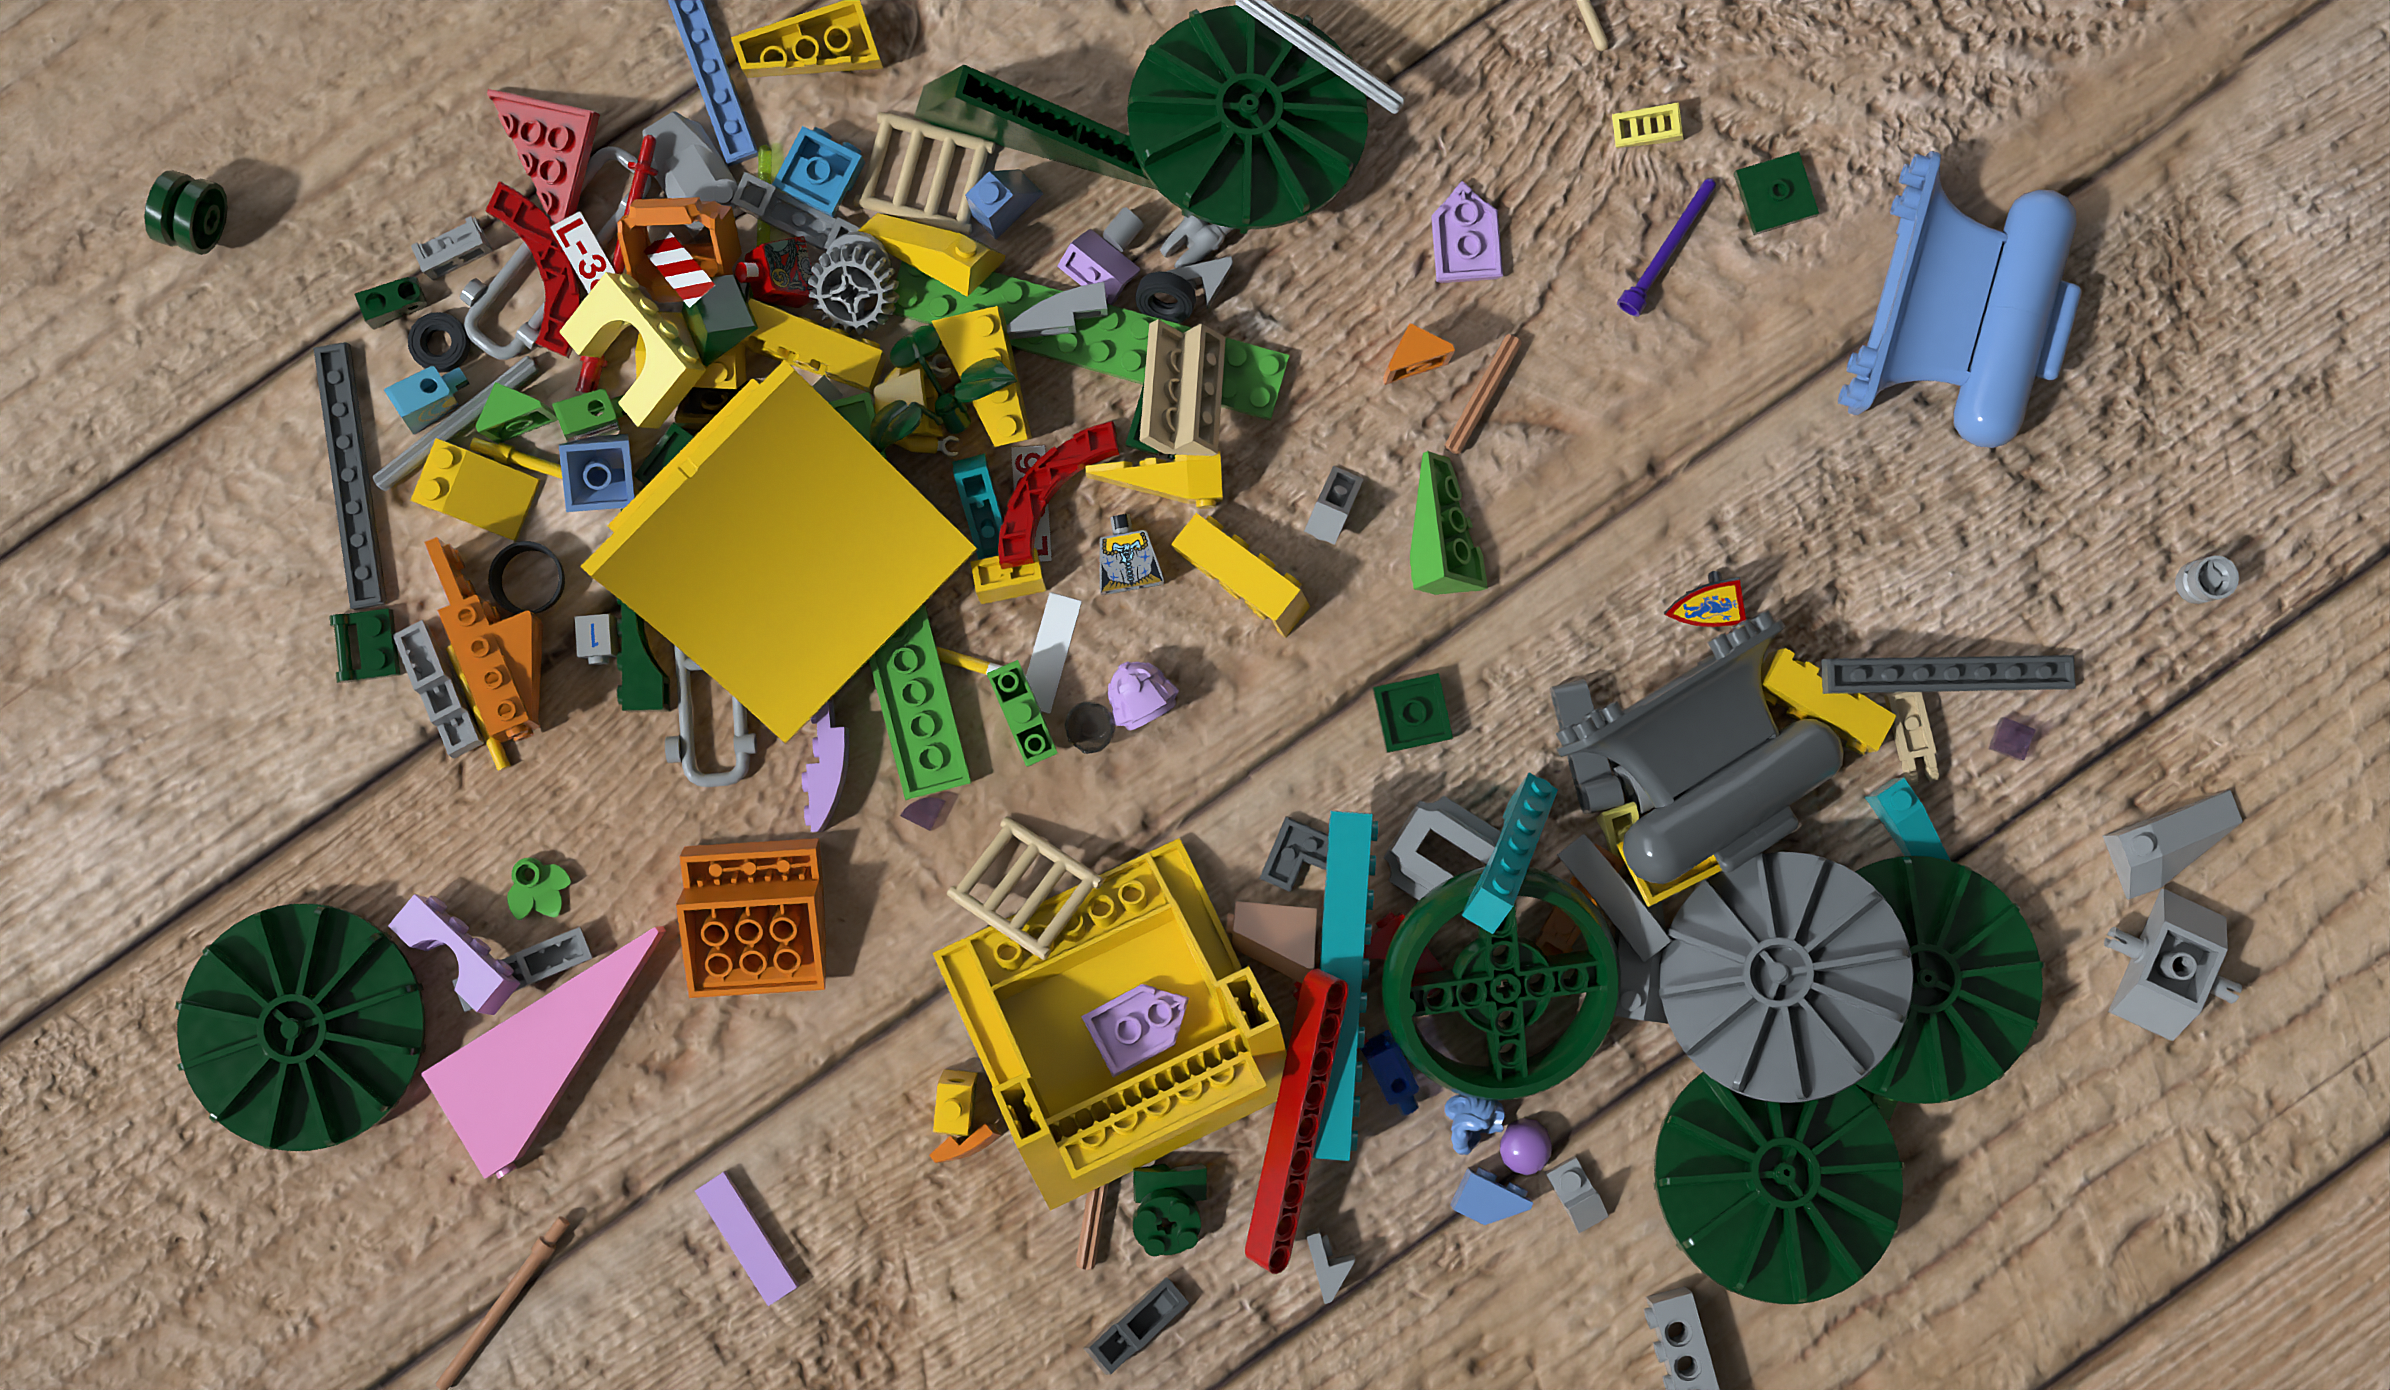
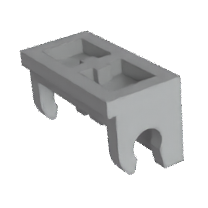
M470 216L465 219V224L424 244H412L411 248L422 272L434 281L493 252L478 219Z

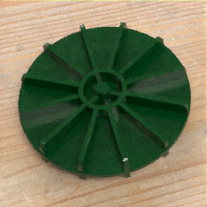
M1238 5L1201 13L1197 9L1189 12V18L1172 27L1154 44L1149 45L1132 80L1128 97L1127 124L1130 142L1143 176L1148 178L1164 197L1182 210L1183 216L1189 218L1192 215L1215 225L1240 229V234H1247L1248 229L1273 228L1295 221L1302 223L1307 220V216L1321 209L1347 185L1359 164L1364 150L1368 130V107L1366 96L1363 92ZM1283 11L1346 55L1334 40L1312 24L1313 18L1306 15L1302 19ZM1350 54L1346 55L1354 61L1353 57Z
M1900 856L1884 859L1854 871L1869 882L1894 910L1908 939L1914 969V989L1906 1026H1904L1898 1040L1883 1061L1871 1071L1870 1075L1864 1077L1856 1084L1876 1095L1906 1103L1933 1104L1953 1101L1972 1095L1986 1088L1994 1081L2000 1080L2005 1076L2004 1073L2020 1057L2029 1043L2033 1032L2038 1031L2040 1025L2037 1020L2042 1002V968H2045V963L2040 961L2036 943L2025 919L2019 912L2021 910L2019 905L2013 903L1997 886L1973 871L1970 867L1940 858Z
M289 904L265 909L246 917L231 926L211 945H207L202 950L203 955L189 976L180 1001H176L175 1009L179 1010L177 1039L181 1063L177 1064L179 1071L184 1070L194 1094L211 1114L209 1119L213 1123L219 1122L237 1136L263 1146L265 1149L311 1151L335 1146L357 1137L381 1121L398 1105L399 1100L412 1082L422 1053L426 1050V1044H424L425 1010L421 993L424 990L423 985L418 983L407 958L391 940L392 936L387 932H383L361 916L344 909L321 904Z
M1705 1072L1700 1073L1688 1083L1670 1106L1660 1126L1661 1129L1655 1149V1182H1653V1186L1657 1192L1663 1217L1677 1242L1676 1246L1678 1249L1682 1250L1691 1262L1705 1275L1725 1287L1726 1290L1764 1303L1796 1305L1815 1302L1832 1297L1856 1284L1878 1263L1900 1227L1898 1221L1903 1200L1902 1170L1905 1169L1904 1162H1900L1893 1136L1884 1118L1878 1111L1881 1107L1877 1102L1872 1103L1866 1094L1855 1084L1839 1093L1822 1099L1797 1103H1779L1758 1100L1739 1094L1721 1085Z

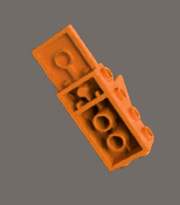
M438 537L425 541L428 553L450 605L437 611L489 736L500 742H505L512 738L515 742H519L533 736V730L541 727L538 721L543 638L541 619L530 610L503 620L498 608L492 606L489 600L485 601L479 597L470 580L467 581L461 573V569L465 568V564L457 549L454 550L450 543L446 545Z

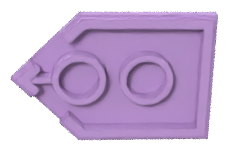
M1461 181L1452 194L1431 216L1436 282L1451 283L1502 278L1503 268L1498 211L1488 202L1483 201L1466 183Z
M1141 984L1081 1016L1113 1078L1175 1045L1189 997L1172 994Z

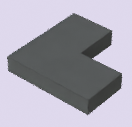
M1285 817L1259 879L1291 892L1303 861L1326 870L1328 834Z

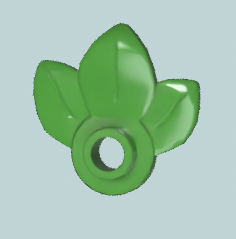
M529 857L519 860L512 869L511 876L514 884L507 895L508 905L513 916L517 920H522L534 908L543 915L558 917L563 904L562 895L559 890L568 887L572 883L568 873L556 864L544 865L536 858ZM528 868H532L535 872V877L531 881L525 877V872Z

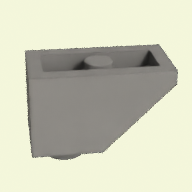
M1333 466L1304 532L1313 535L1319 540L1335 545L1364 479Z

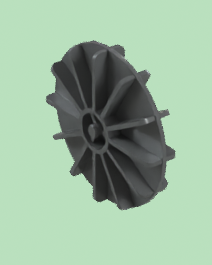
M1797 852L1760 853L1732 872L1722 870L1708 879L1705 878L1700 881L1701 885L1684 902L1670 928L1666 929L1665 933L1671 942L1663 947L1660 961L1659 997L1662 999L1669 1026L1688 1057L1697 1067L1721 1085L1754 1099L1779 1103H1797L1822 1099L1839 1093L1870 1075L1871 1071L1891 1051L1904 1026H1906L1914 989L1913 959L1908 939L1901 922L1885 898L1869 882L1847 867L1823 857Z

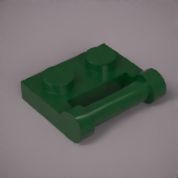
M386 608L329 616L330 626L334 627L339 668V672H336L337 683L401 675L398 648L393 637L396 633L393 609ZM350 625H357L361 669L353 670L348 630Z

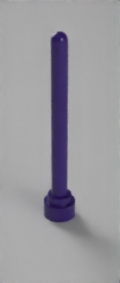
M1708 178L1704 180L1636 286L1630 287L1629 290H1624L1618 299L1617 305L1626 313L1639 317L1646 307V293L1714 191L1716 182L1713 179Z

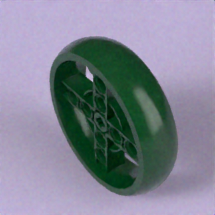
M1485 867L1458 874L1442 882L1424 895L1411 908L1400 923L1387 951L1382 977V997L1388 1025L1396 1043L1408 1060L1426 1077L1441 1087L1467 1097L1484 1100H1513L1529 1097L1559 1085L1580 1070L1593 1057L1606 1038L1618 1008L1621 990L1620 958L1607 922L1589 898L1567 881L1548 872L1528 867L1517 896L1536 898L1563 910L1581 930L1588 950L1545 956L1544 952L1535 943L1517 935L1516 908L1514 903L1512 909L1493 934L1478 926L1479 938L1472 941L1462 950L1455 961L1453 969L1414 974L1419 957L1433 935L1452 917L1465 909L1468 899ZM1500 945H1506L1502 954L1493 956L1495 948ZM1575 968V972L1570 978L1563 979V975L1567 970ZM1542 973L1541 978L1537 982L1529 983L1534 974ZM1506 979L1508 981L1503 982V987H1497V985H1501V980ZM1475 983L1470 992L1461 993L1462 988L1466 984ZM1433 988H1441L1440 993L1436 997H1427L1429 991ZM1586 992L1582 1006L1575 1019L1562 1035L1542 1051L1527 1058L1525 1028L1532 1025L1544 1013L1551 997ZM1459 1011L1470 1024L1487 1032L1489 1066L1463 1064L1444 1056L1427 1042L1420 1032L1414 1017ZM1511 1011L1506 1019L1498 1020L1502 1012ZM1513 1043L1509 1051L1500 1052L1505 1044Z

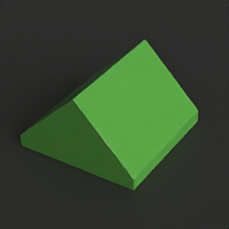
M495 382L477 421L476 428L480 434L499 444L555 422L558 419L555 411L541 401Z

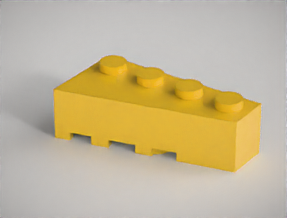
M843 0L731 37L741 69L747 78L883 69L860 0Z
M750 298L748 305L758 329L741 341L749 351L783 362L785 359L791 366L819 376L825 375L828 379L874 394V388L878 384L887 359L883 350H880V344L862 338L861 342L850 338V334L845 333V331L833 327L829 330L819 326L817 322L809 318L796 317L780 308L766 305Z
M994 306L933 320L932 323L960 379L965 369L986 358H995L1001 361L1017 379V382L972 401L994 446L998 447L1031 440L1032 435L1010 338L1007 333L1003 308Z
M1195 513L1172 542L1173 548L1180 556L1214 581L1215 578L1219 580L1218 584L1235 599L1239 600L1242 597L1245 600L1244 603L1262 620L1269 617L1276 626V631L1286 638L1310 608L1300 589L1302 584L1287 572L1284 576L1274 570L1276 565L1260 553L1256 557L1248 551L1250 546L1239 536L1234 534L1230 538L1223 533L1224 527L1213 517L1208 515L1204 519Z

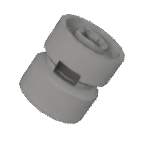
M2215 555L2185 564L2176 575L2175 585L2182 599L2189 603L2201 604L2227 598L2234 593L2238 586L2239 574L2232 561Z

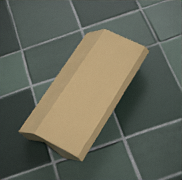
M1159 319L1149 324L1140 429L1141 442L1164 454L1214 456L1218 454L1226 337L1202 323L1184 333Z

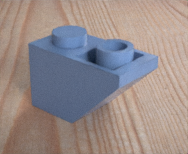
M1478 1167L1476 1172L1467 1168L1450 1206L1453 1210L1483 1225H1487L1531 1210L1533 1202L1526 1197L1527 1190L1511 1182L1505 1187L1495 1182L1497 1178L1495 1174Z

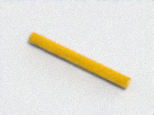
M450 645L446 648V651L497 770L507 769L511 765L500 741L489 736L454 649Z

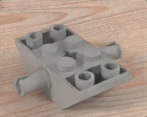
M2161 889L2140 939L2116 927H2112L2108 931L2107 935L2115 939L2105 938L2104 946L2131 957L2109 1008V1013L2174 1041L2201 1013L2209 993L2226 1000L2230 1004H2233L2239 998L2238 995L2232 992L2237 991L2241 993L2242 985L2218 975L2228 950L2225 916L2166 889Z

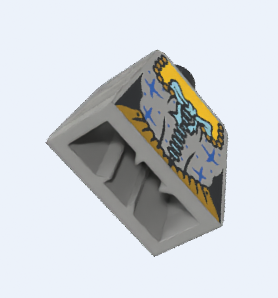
M1130 514L1110 517L1113 535L1100 538L1101 595L1164 585L1163 575L1147 531L1133 532Z

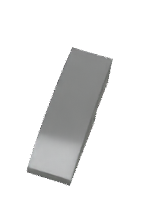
M1104 282L1066 290L1037 303L1007 325L1009 338L1020 339L1076 333L1075 319L1108 316Z

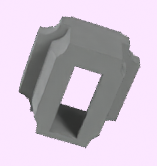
M1441 796L1438 801L1433 803L1419 801L1383 857L1389 863L1391 869L1388 881L1418 901L1433 888L1454 877L1416 852L1430 829L1486 865L1501 833L1445 796Z

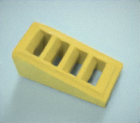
M1679 102L1612 114L1616 148L1684 140ZM1670 116L1672 130L1665 131L1664 117ZM1650 118H1657L1658 133H1652ZM1643 119L1645 135L1639 136L1637 120ZM1623 121H1630L1632 137L1625 138Z

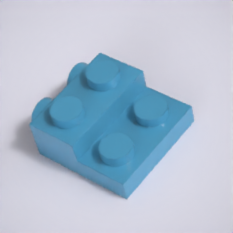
M802 126L772 185L776 187L775 189L834 218L847 190L851 192L866 162L862 155H860L861 150L848 142H843L840 145L832 141V136L817 127L810 130Z

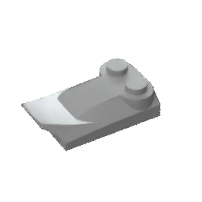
M674 111L643 130V139L646 135H653L656 138V146L650 167L658 171L655 178L668 198L700 197L701 201H716L724 206H732L734 218L745 212L731 204L738 184L699 122L690 120ZM699 221L685 224L696 242L710 234L709 228Z

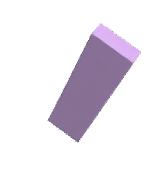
M726 1170L695 1190V1193L768 1306L799 1286Z

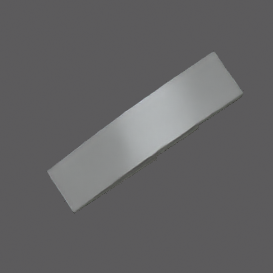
M421 620L395 633L393 637L413 689L421 695L430 721L437 726L448 755L455 759L484 744L460 687L426 622Z
M578 927L501 960L514 970L511 975L521 983L514 991L516 992L593 959L582 929ZM458 978L452 980L454 987H456ZM457 993L464 1012L472 1010L473 1008Z

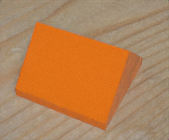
M1409 323L1388 364L1383 377L1384 384L1387 385L1448 365L1455 352L1453 344Z

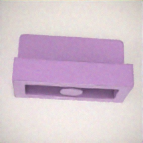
M1088 229L1070 243L1057 266L1081 286L1104 282L1107 304L1110 305L1116 302L1125 285L1137 276L1140 271L1137 265L1091 229Z

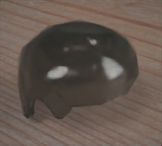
M1092 700L1078 703L1068 712L1064 724L1068 742L1084 754L1102 751L1112 742L1116 732L1112 713L1104 705Z

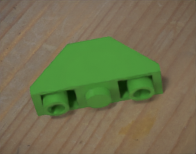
M1016 660L988 672L987 676L1026 767L1058 754L1045 718L1019 661Z

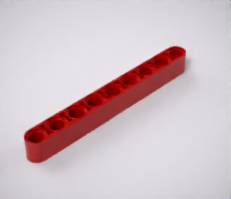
M1317 968L1307 973L1301 986L1245 1246L1246 1257L1272 1274L1281 1273L1287 1267L1291 1258L1348 998L1349 988L1344 980Z

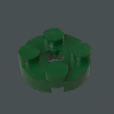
M1161 1189L1147 1194L1141 1200L1137 1210H1134L1132 1217L1134 1236L1150 1256L1178 1254L1193 1248L1198 1242V1235L1201 1231L1200 1210L1193 1199L1189 1197L1188 1200L1184 1196H1180L1179 1191ZM1168 1217L1170 1222L1176 1221L1170 1227L1160 1226L1162 1218Z

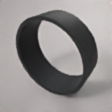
M521 541L510 544L502 549L491 563L488 574L489 589L495 601L509 612L520 614L527 611L513 605L506 597L502 587V575L506 565L513 557L526 551L545 553L555 561L558 568L559 582L555 594L544 606L532 610L533 614L541 613L551 608L563 593L565 574L561 563L548 548L536 542Z

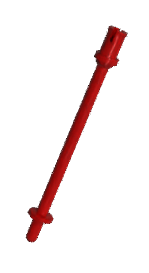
M646 135L644 137L637 163L628 162V168L635 171L624 216L629 215L630 205L634 200L642 199L648 175L657 176L658 171L650 167L656 146V138L653 135ZM618 239L611 266L616 274H623L625 263ZM604 354L601 358L581 356L580 361L583 364L575 391L586 394L597 390L602 368H606L608 361L605 360Z

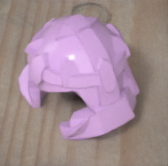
M1127 661L1118 666L1108 685V698L1113 708L1112 714L1115 725L1125 726L1129 731L1158 718L1175 707V697L1179 689L1169 679H1166L1156 666L1148 662Z

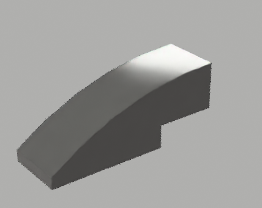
M1165 1277L1112 1321L1083 1349L1105 1375H1111L1135 1351H1139L1189 1302L1168 1277Z

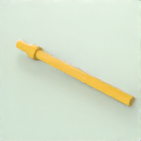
M476 437L471 441L470 450L494 457L496 462L505 465L513 463L562 479L560 464L516 451L514 446L502 442L497 445ZM634 489V497H636L641 491Z

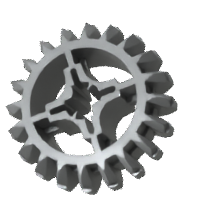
M849 243L844 244L841 250L837 246L832 247L829 250V255L823 253L819 257L820 263H816L812 267V272L815 275H812L808 280V284L815 287V289L809 292V297L818 299L813 305V310L823 309L824 314L821 316L822 321L830 317L834 320L832 323L833 328H838L842 324L844 325L845 333H850L853 327H855L859 335L865 332L866 327L872 332L877 329L878 323L884 325L889 319L888 315H892L896 309L893 303H896L899 299V294L893 291L899 286V281L889 279L895 273L894 268L885 269L883 267L887 261L886 257H882L878 261L874 258L876 254L875 249H871L866 254L864 253L863 244H858L853 251ZM843 266L842 281H838L835 285H830L832 270ZM861 270L866 272L871 278L864 276ZM851 284L860 292L854 293V288L851 291V289L848 286ZM873 293H878L876 307L865 311L866 297H870ZM839 301L843 302L847 308L839 303Z

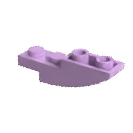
M833 697L811 719L812 724H817L818 737H813L814 757H819L820 763L806 764L807 772H802V788L804 792H808L809 805L804 807V818L806 826H811V832H824L839 803L848 769L849 728H836Z

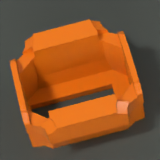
M700 197L634 200L630 205L629 215L622 216L617 222V235L627 275L634 278L639 285L645 287L652 300L658 301V303L683 302V299L644 253V250L651 245L647 226L692 224L694 221H699L709 228L712 243L681 245L709 278L733 275L732 267L741 256L742 250L732 206H724L716 201H701Z

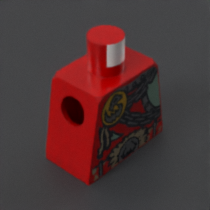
M804 236L761 244L745 255V262H739L736 266L735 274L738 281L751 284L753 296L757 301L801 308L815 300V298L809 297V292L815 289V287L809 285L808 280L814 274Z

